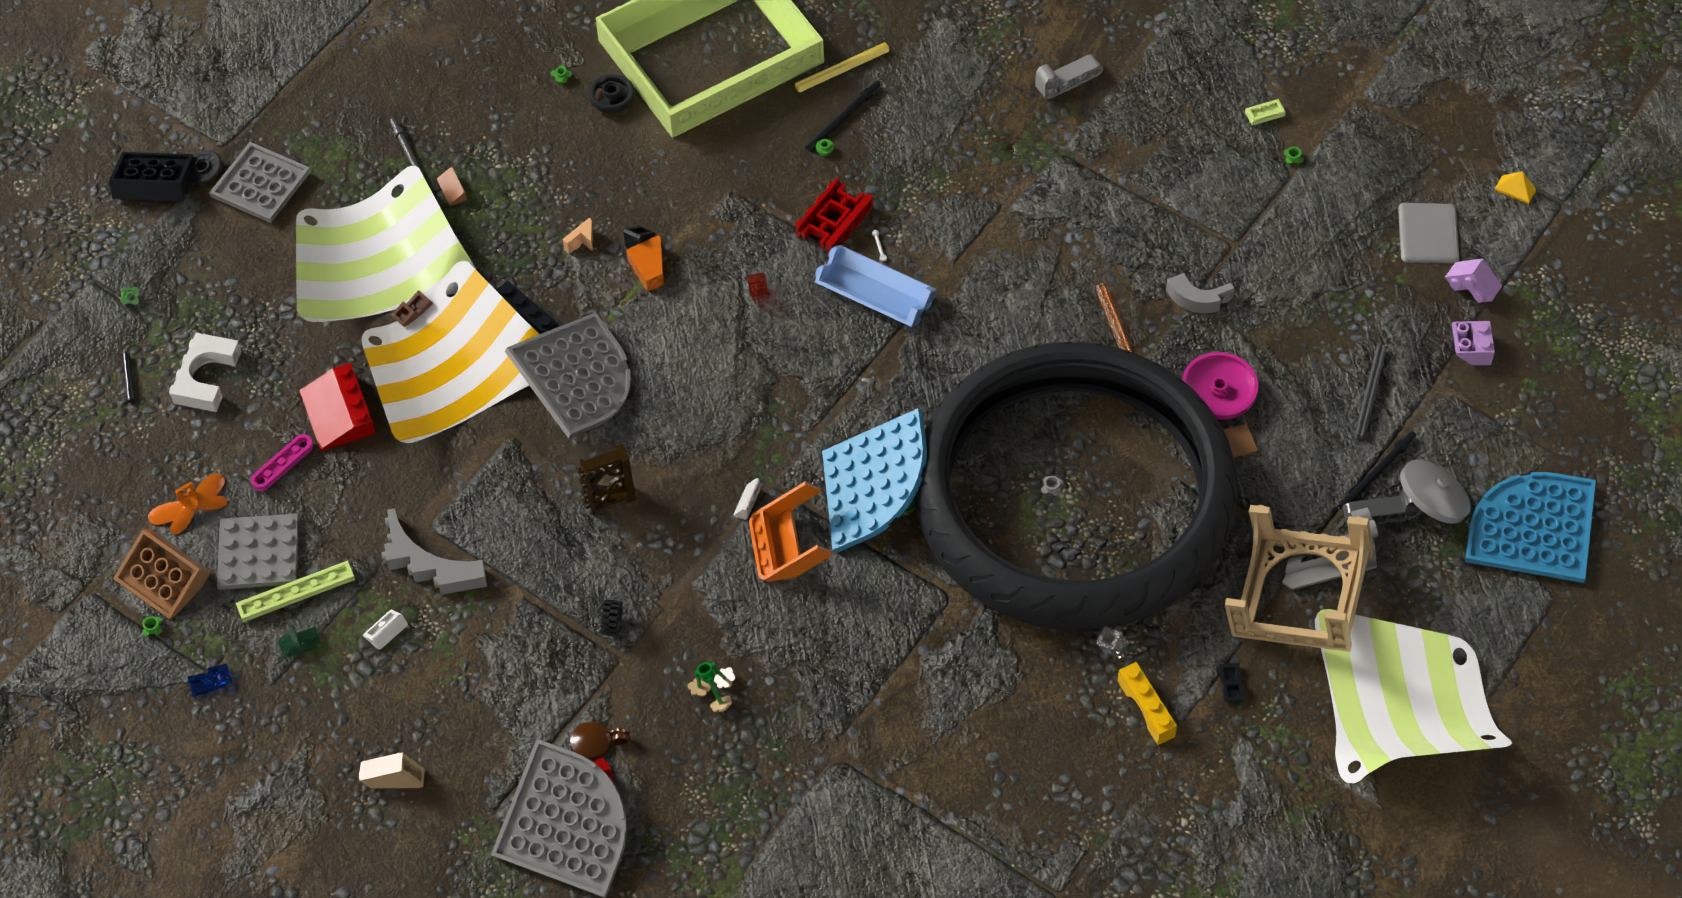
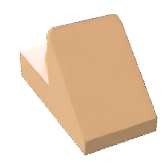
M590 218L563 238L564 250L568 254L577 250L582 243L593 251V226Z

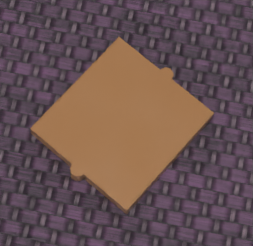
M1247 423L1223 429L1229 441L1234 459L1258 453Z

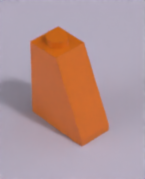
M659 235L626 250L627 260L647 292L664 285L662 246Z

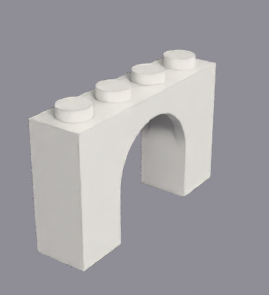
M195 333L194 338L189 342L187 354L183 356L182 366L176 373L174 385H171L169 390L173 403L217 412L223 397L219 386L197 382L193 379V375L199 367L207 363L214 362L236 366L242 352L239 342L237 340Z

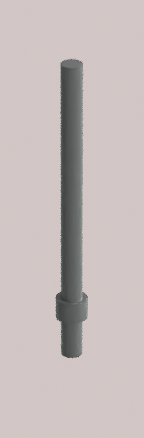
M391 118L390 123L394 129L393 134L395 138L399 140L411 166L418 167L426 180L405 138L403 128L400 127L396 118Z

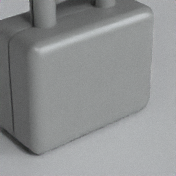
M1401 203L1399 205L1401 259L1404 262L1455 264V262H1459L1457 214L1454 205L1437 203Z

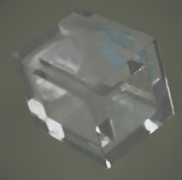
M1104 626L1095 644L1103 653L1120 659L1129 642L1122 633Z

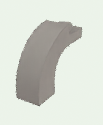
M1182 273L1167 279L1166 291L1176 304L1188 311L1213 313L1220 310L1221 303H1227L1233 299L1234 287L1229 283L1212 290H1201L1194 287L1186 275Z

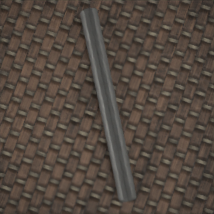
M1378 344L1376 347L1355 431L1356 439L1363 440L1366 435L1387 350L1385 345Z

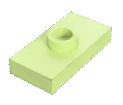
M1279 99L1245 109L1251 125L1284 117L1286 113Z

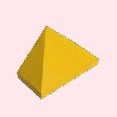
M1521 171L1502 175L1495 191L1529 204L1536 192V188Z

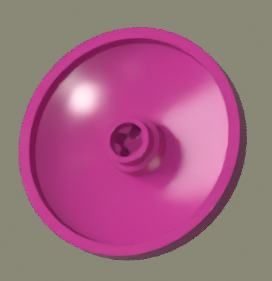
M1212 352L1201 355L1186 367L1182 380L1205 401L1215 414L1217 420L1232 419L1244 414L1252 407L1257 397L1258 379L1255 371L1245 360L1233 354Z

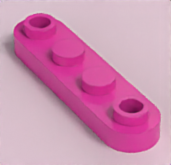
M306 434L298 435L256 471L251 477L253 488L257 491H265L313 449L311 437Z

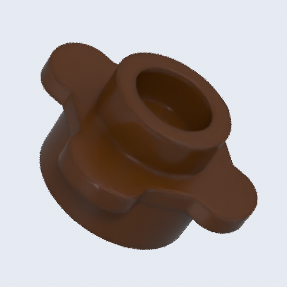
M624 728L610 731V735H612L611 740L615 745H625L631 739L630 731Z

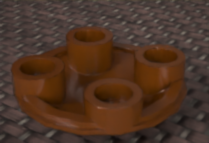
M586 722L577 726L572 732L570 744L573 752L586 758H601L609 747L610 734L606 727L600 723Z

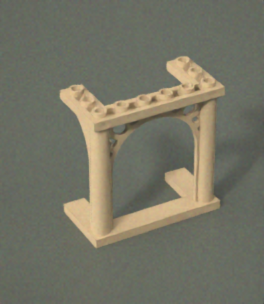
M1250 505L1249 515L1254 538L1251 561L1241 600L1226 598L1225 602L1232 637L1351 652V630L1368 557L1372 558L1374 552L1369 519L1361 516H1349L1347 526L1350 538L1346 536L1338 537L1327 534H1313L1306 531L1296 532L1288 529H1274L1270 507ZM1274 546L1284 547L1285 551L1279 554L1273 548ZM1296 554H1314L1326 558L1337 567L1342 576L1343 586L1337 612L1326 611L1325 623L1327 632L1254 622L1265 578L1276 563ZM1339 554L1349 555L1343 561L1336 560Z

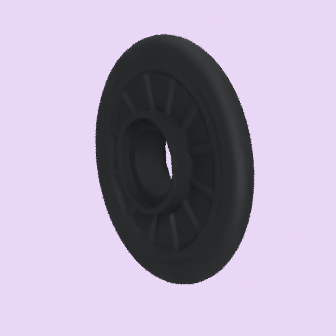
M211 150L196 153L193 156L190 182L205 184L212 181L219 174L222 167V160L219 154ZM207 164L204 170H200L202 165Z

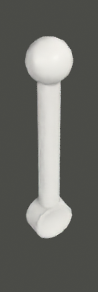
M873 230L872 235L875 237L879 249L880 262H886L887 256L884 255L878 237L879 231Z

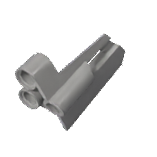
M1368 507L1348 513V517L1361 516L1369 519L1374 552L1372 558L1368 557L1366 570L1377 568L1374 540L1375 537H1378L1376 524L1371 518ZM1314 554L1292 555L1287 562L1283 585L1291 590H1296L1342 576L1337 567L1324 557L1302 562L1304 557ZM1339 554L1336 560L1343 561L1349 555Z

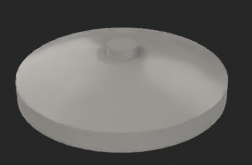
M1419 459L1408 462L1400 473L1402 487L1410 500L1424 513L1436 520L1450 524L1461 522L1469 514L1471 505L1466 491L1445 469L1432 462Z

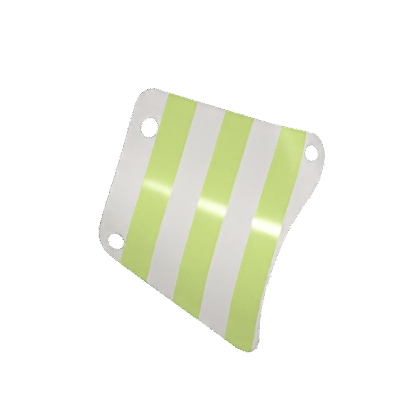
M407 167L380 191L357 204L338 209L310 208L298 213L296 217L297 311L303 319L311 322H328L361 318L396 310L402 302L407 303L418 290L429 298L456 263L467 261L475 268L455 236L418 167ZM402 184L404 186L402 194L396 198L392 197L391 192L393 188ZM308 215L314 217L317 220V225L307 224L304 221V217ZM456 282L451 283L447 287L446 295L457 293L458 284Z
M1321 610L1315 618V629L1327 632L1325 623L1326 611L1337 612L1336 610ZM1355 615L1350 635L1352 642L1351 652L1321 648L1336 722L1335 756L1339 774L1345 782H1359L1375 769L1402 757L1501 748L1512 744L1511 740L1497 728L1492 719L1484 694L1478 659L1471 646L1461 638ZM1456 648L1464 649L1467 654L1466 663L1463 665L1456 664L1453 659V652ZM1492 735L1495 736L1496 739L1484 740L1481 738V736ZM1353 761H1359L1361 763L1360 769L1356 773H1350L1348 771L1349 764Z

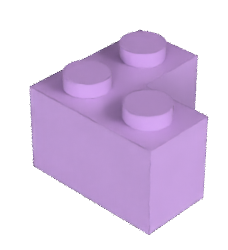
M1484 259L1455 262L1445 276L1454 291L1468 289L1478 303L1492 301L1502 287Z

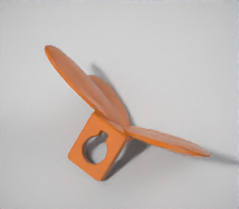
M218 473L211 474L199 484L196 490L192 482L185 484L175 491L178 501L162 504L149 513L148 519L150 523L163 525L172 522L170 527L171 533L174 535L180 534L189 525L196 509L217 510L227 505L226 497L216 496L222 490L225 478Z

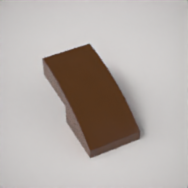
M418 290L407 303L402 302L391 316L405 327L421 316L433 302Z

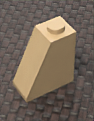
M402 752L361 762L359 781L371 789L421 788L424 784L425 769Z

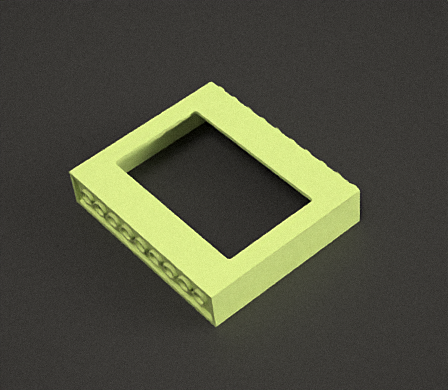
M631 0L596 17L598 40L624 75L632 82L636 91L664 128L674 138L824 63L823 39L791 0H753L790 45V49L674 106H670L631 53L739 0Z

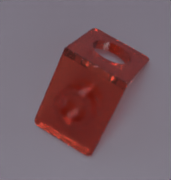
M764 272L747 276L751 300L770 297Z

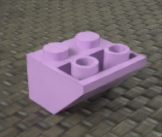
M1490 321L1452 322L1456 355L1471 365H1491L1495 351Z

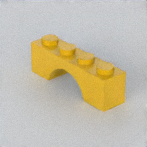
M1135 662L1120 669L1118 683L1126 696L1132 697L1140 707L1147 724V729L1157 745L1174 738L1177 725L1138 663Z

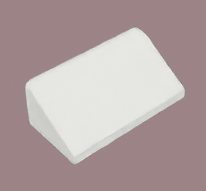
M758 478L747 484L734 512L735 517L744 520L748 519L760 492V480Z
M391 609L363 634V637L380 650L400 633L408 623L402 614Z

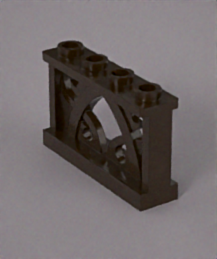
M623 444L616 446L614 451L585 461L583 459L579 460L580 467L577 468L580 476L579 482L582 487L583 503L586 509H590L592 515L596 513V510L625 500H628V503L636 500L630 459ZM606 474L617 476L608 486L597 484Z

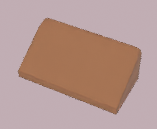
M453 167L437 178V182L449 206L467 200L465 191Z

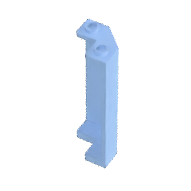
M842 245L834 246L828 254V264L819 266L815 272V283L910 327L919 324L922 312L924 310L928 311L937 291L934 287Z

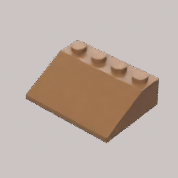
M142 529L113 579L172 620L202 588L211 571L155 531Z

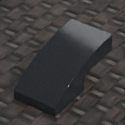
M1239 663L1219 664L1218 671L1224 702L1244 701Z

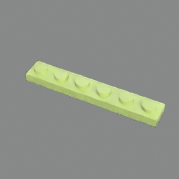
M348 561L237 602L236 605L242 621L246 622L355 580Z

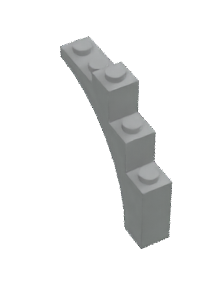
M395 508L387 510L388 517L385 518L386 528L390 529L391 534H387L388 543L384 544L385 551L382 552L383 563L388 564L389 570L408 567L409 576L413 575L415 582L433 579L435 588H439L441 595L487 587L482 560L453 561L424 551L405 534L398 521Z

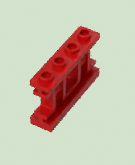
M836 178L828 184L825 192L817 197L814 205L807 209L803 218L796 222V236L799 238L802 236L803 239H806L811 233L821 239L820 248H826V253L829 254L834 246L842 245L871 211L873 208V196L868 193L864 196V193L861 192L855 198L845 192L846 184H841L840 179ZM835 195L836 198L841 200L839 203L832 200ZM847 204L855 207L852 212L851 209L846 207ZM830 209L842 214L836 222L824 217ZM814 220L820 224L819 227L812 225ZM827 228L834 232L831 237L829 233L825 232Z

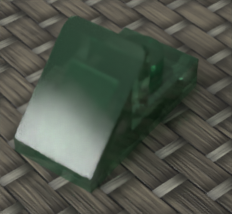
M292 626L278 640L284 659L322 647L316 627L296 632L295 627Z

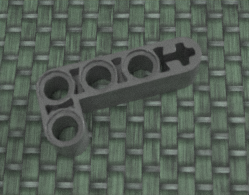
M1402 489L1400 496L1349 502L1342 507L1346 525L1348 513L1368 507L1375 524L1413 520L1418 518L1422 512L1410 500L1404 489Z

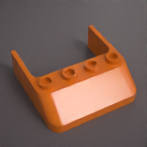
M805 481L751 515L749 527L760 579L771 582L795 578L833 555V551L819 545L802 554L799 548L793 511L795 507L820 493V488Z

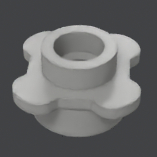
M1047 476L1043 479L1042 493H1050L1055 496L1061 493L1060 486L1063 484L1061 479L1056 476Z

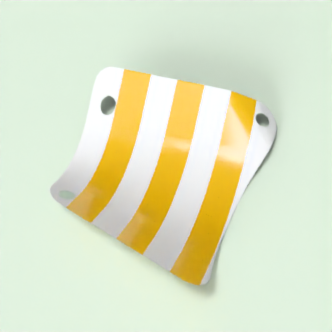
M460 261L453 266L428 298L433 304L416 320L405 327L396 321L385 326L366 330L362 335L361 341L392 434L400 442L414 443L440 433L529 386L507 356L505 350L509 346L540 334L467 261ZM456 282L458 284L457 293L453 297H448L446 295L447 287L451 283ZM377 336L382 340V344L373 345L369 342L368 338Z

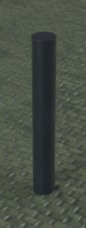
M124 353L122 358L127 402L133 403L135 402L130 354Z

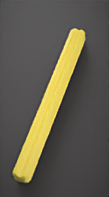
M886 42L796 82L795 88L798 92L809 89L889 52V46Z

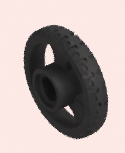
M608 74L596 79L589 89L590 102L597 110L605 113L623 111L632 104L635 97V89L632 82L618 74ZM618 83L623 84L626 87L620 89V85ZM598 88L603 90L604 99L598 101L595 97ZM621 97H626V99L623 102H621Z

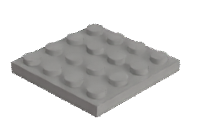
M249 142L209 193L214 199L272 223L311 171L310 167Z
M298 514L220 519L217 571L218 590L281 586L297 580Z

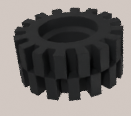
M605 599L600 621L601 635L618 637L622 625V601Z

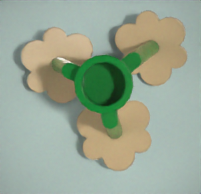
M709 662L700 664L694 672L696 678L693 680L694 682L688 684V689L691 690L692 695H698L699 697H704L712 689L716 697V701L710 705L713 712L727 710L732 704L731 697H720L714 682L720 689L723 687L730 688L732 681L736 678L733 674V669L719 670L715 663Z

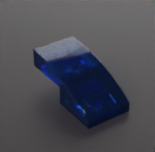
M227 664L209 667L206 673L187 677L192 697L215 691L232 682Z

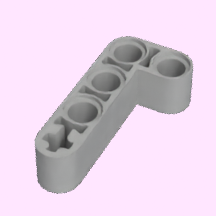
M1092 54L1086 55L1055 71L1048 64H1045L1036 71L1035 86L1045 99H1051L1099 76L1103 71V67Z

